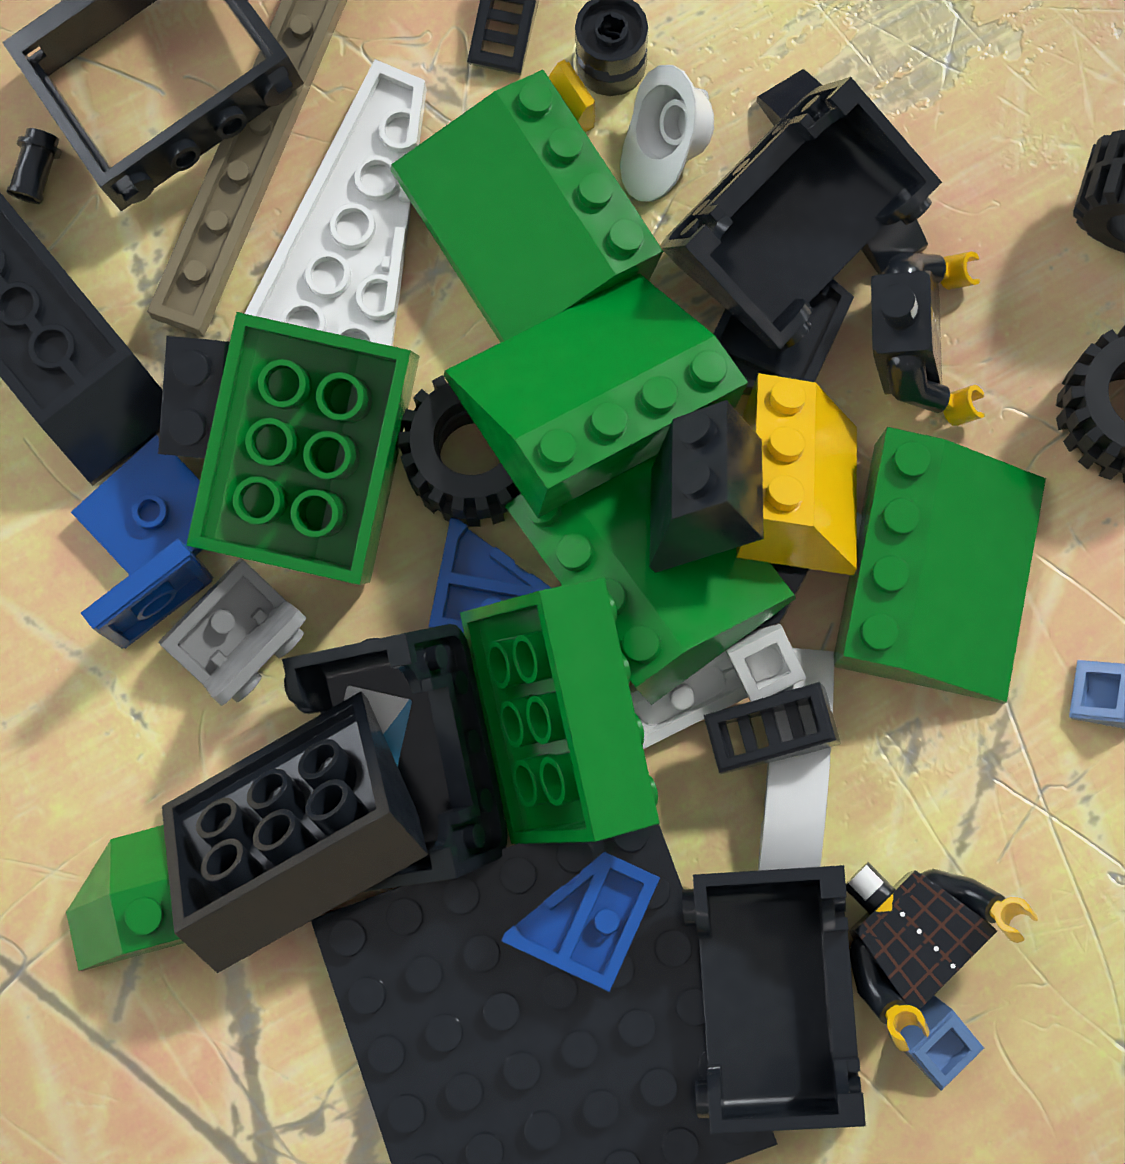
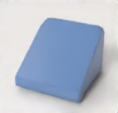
M1077 660L1069 717L1075 720L1125 729V664Z
M933 996L920 1009L930 1031L929 1036L926 1037L922 1029L915 1025L904 1027L900 1034L909 1047V1051L904 1053L942 1091L984 1047L953 1009L936 996Z

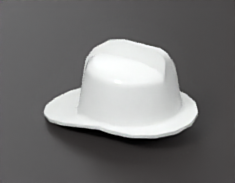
M659 65L648 72L639 85L635 99L632 119L622 149L620 170L622 182L628 194L638 201L653 202L665 196L677 183L685 163L705 150L711 141L714 131V113L709 101L708 92L704 89L695 88L686 73L674 65Z

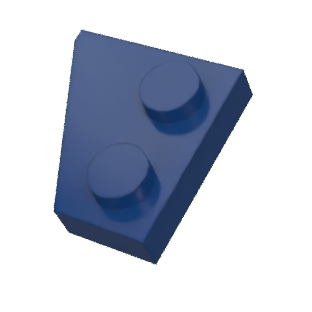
M450 518L428 627L454 624L464 634L460 612L551 587L534 574H529L515 564L511 557L500 549L492 547L469 530L468 526L462 521Z
M603 852L573 879L544 900L530 914L507 930L501 941L610 992L660 877Z

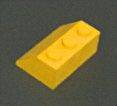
M758 373L742 417L762 439L764 539L737 547L736 558L854 576L857 570V426L817 383Z

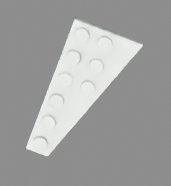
M376 59L374 60L244 314L393 346L412 203L390 169L392 163L420 144L427 92L425 80Z

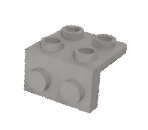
M240 558L158 643L204 685L215 701L223 706L231 698L236 702L244 699L262 678L257 671L273 655L282 658L296 646L304 634L300 627L305 622L306 617Z

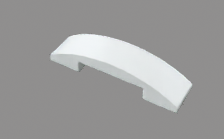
M781 624L750 632L652 705L634 685L629 686L635 714L640 718L644 728L643 749L703 720L706 714L723 710L747 697L750 701L771 696L806 679Z
M793 648L806 679L775 694L820 682L826 689L833 713L834 651ZM810 705L799 706L806 735L817 733ZM786 711L775 712L782 741L792 740L793 736ZM831 747L767 764L764 818L761 823L758 871L821 866Z

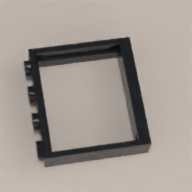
M62 0L2 43L99 187L118 209L123 211L131 204L145 200L151 195L154 188L177 172L192 167L201 155L224 139L238 135L248 122L271 106H277L286 101L294 90L304 84L289 56L248 0L223 1L263 54L265 60L112 167L58 90L50 75L157 0ZM37 47L41 48L36 53L28 57L27 54L32 52L34 49H36Z

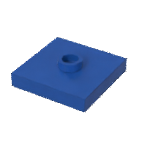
M157 435L71 511L77 520L129 575L177 538L185 545L187 544L200 480L177 456L158 454L159 437ZM187 546L195 556L203 550Z
M177 538L83 610L81 614L93 630L121 649H126L213 582L212 579L214 577L192 551Z

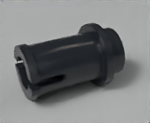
M27 128L25 136L18 137L17 145L21 150L10 186L7 188L9 195L33 204L42 203L43 193L53 160L60 159L62 153L57 148L59 144L58 137L36 128Z

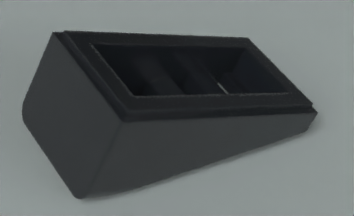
M480 0L467 63L522 75L539 0H499L522 5V15L493 9L495 0ZM490 20L519 26L518 34L513 35L488 29ZM485 40L514 46L513 57L483 51Z
M820 682L704 715L719 774L803 755L841 744L826 689ZM808 704L810 705L817 733L806 735L799 706ZM783 710L786 711L793 736L792 740L785 742L782 741L775 712ZM758 716L762 717L769 743L768 747L761 749L758 747L751 718ZM738 721L746 753L735 756L727 724Z

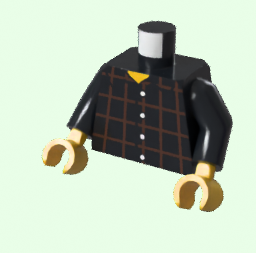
M970 251L942 257L935 254L900 253L889 260L884 274L871 276L872 348L884 394H892L901 402L935 413L943 411L946 420L952 426H959L985 417V414L978 412L972 401L984 397V392L979 386L971 385L950 393L948 386L942 385L938 283H941L947 290L979 284L980 279H972L967 271V262L979 260L978 254Z
M867 862L846 882V891L867 911L849 930L850 935L854 939L849 952L857 993L883 1024H887L896 1048L904 1052L909 1051V1047L900 1034L901 1030L906 1026L915 1025L922 1029L926 1037L929 1036L930 1031L920 1009L997 932L990 923L996 922L1010 941L1020 943L1025 938L1018 930L1009 926L1011 920L1019 914H1025L1032 920L1038 921L1037 915L1024 899L1018 897L1006 899L1002 894L973 878L937 869H930L923 873H919L916 870L908 872L892 886Z

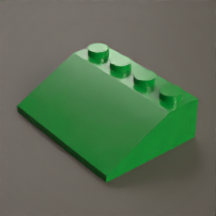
M540 70L494 91L391 164V172L500 343L639 273L649 281L664 252L544 70Z
M640 273L444 371V377L537 518L657 455L674 418L725 400L736 408L748 384V381L716 336Z
M236 312L186 546L362 585L370 583L400 449L398 445L399 432L404 431L402 418L406 408H409L420 356L407 349Z
M887 427L874 445L861 512L862 520L857 539V570L854 576L849 575L834 652V667L1002 704L1007 703L1046 478L946 439Z
M657 455L539 518L536 517L522 494L505 505L562 586L605 577L607 590L616 604L617 620L615 625L621 652L626 657L630 666V681L651 705L796 599L794 593L769 562L736 558L737 547L657 573L649 567L651 469Z
M605 577L540 590L460 612L464 635L472 657L511 844L596 842L660 824L656 808L658 791L653 778L649 775L643 750L644 728L640 718L635 714L629 687L631 679L630 666L626 657L621 652L615 625L617 620L616 604L607 590Z

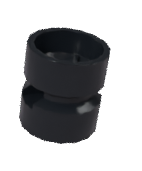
M633 0L588 1L578 13L575 23V52L578 76L586 87L597 94L606 96L625 94L634 89L645 74L648 51V23L646 14L640 5Z

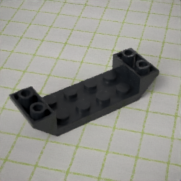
M0 193V377L47 435L87 481L94 486L142 448L155 435L160 433L163 390Z

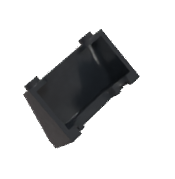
M852 77L819 86L803 97L666 236L660 247L678 267L772 349H781L783 346L790 348L798 343L812 327L808 319L812 314L813 308L808 303L884 225H892L900 220L905 225H908L922 216L932 204L928 196L942 181Z
M446 624L282 659L285 672L284 688L286 695L295 704L297 709L304 714L319 712L322 714L343 702L348 686L406 698L412 701L397 767L418 812L428 855L363 892L455 879L492 863L503 856L502 849L507 847V825L470 648L465 635L458 626Z
M844 865L694 874V889H682L685 927L697 926V935L700 943L708 1066L707 1079L695 1080L698 1119H709L710 1134L866 1126L863 1092H861L860 1076H858L860 1061L857 1048L848 940V917H845V898H847Z

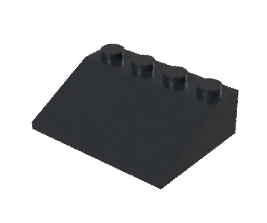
M362 691L162 806L174 934L216 973L249 957L263 947L302 927L311 920L428 855L418 812L368 698Z

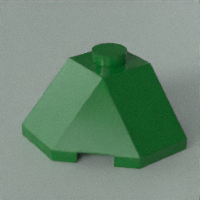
M164 825L111 839L68 908L66 915L78 971L88 970L184 943L174 934Z

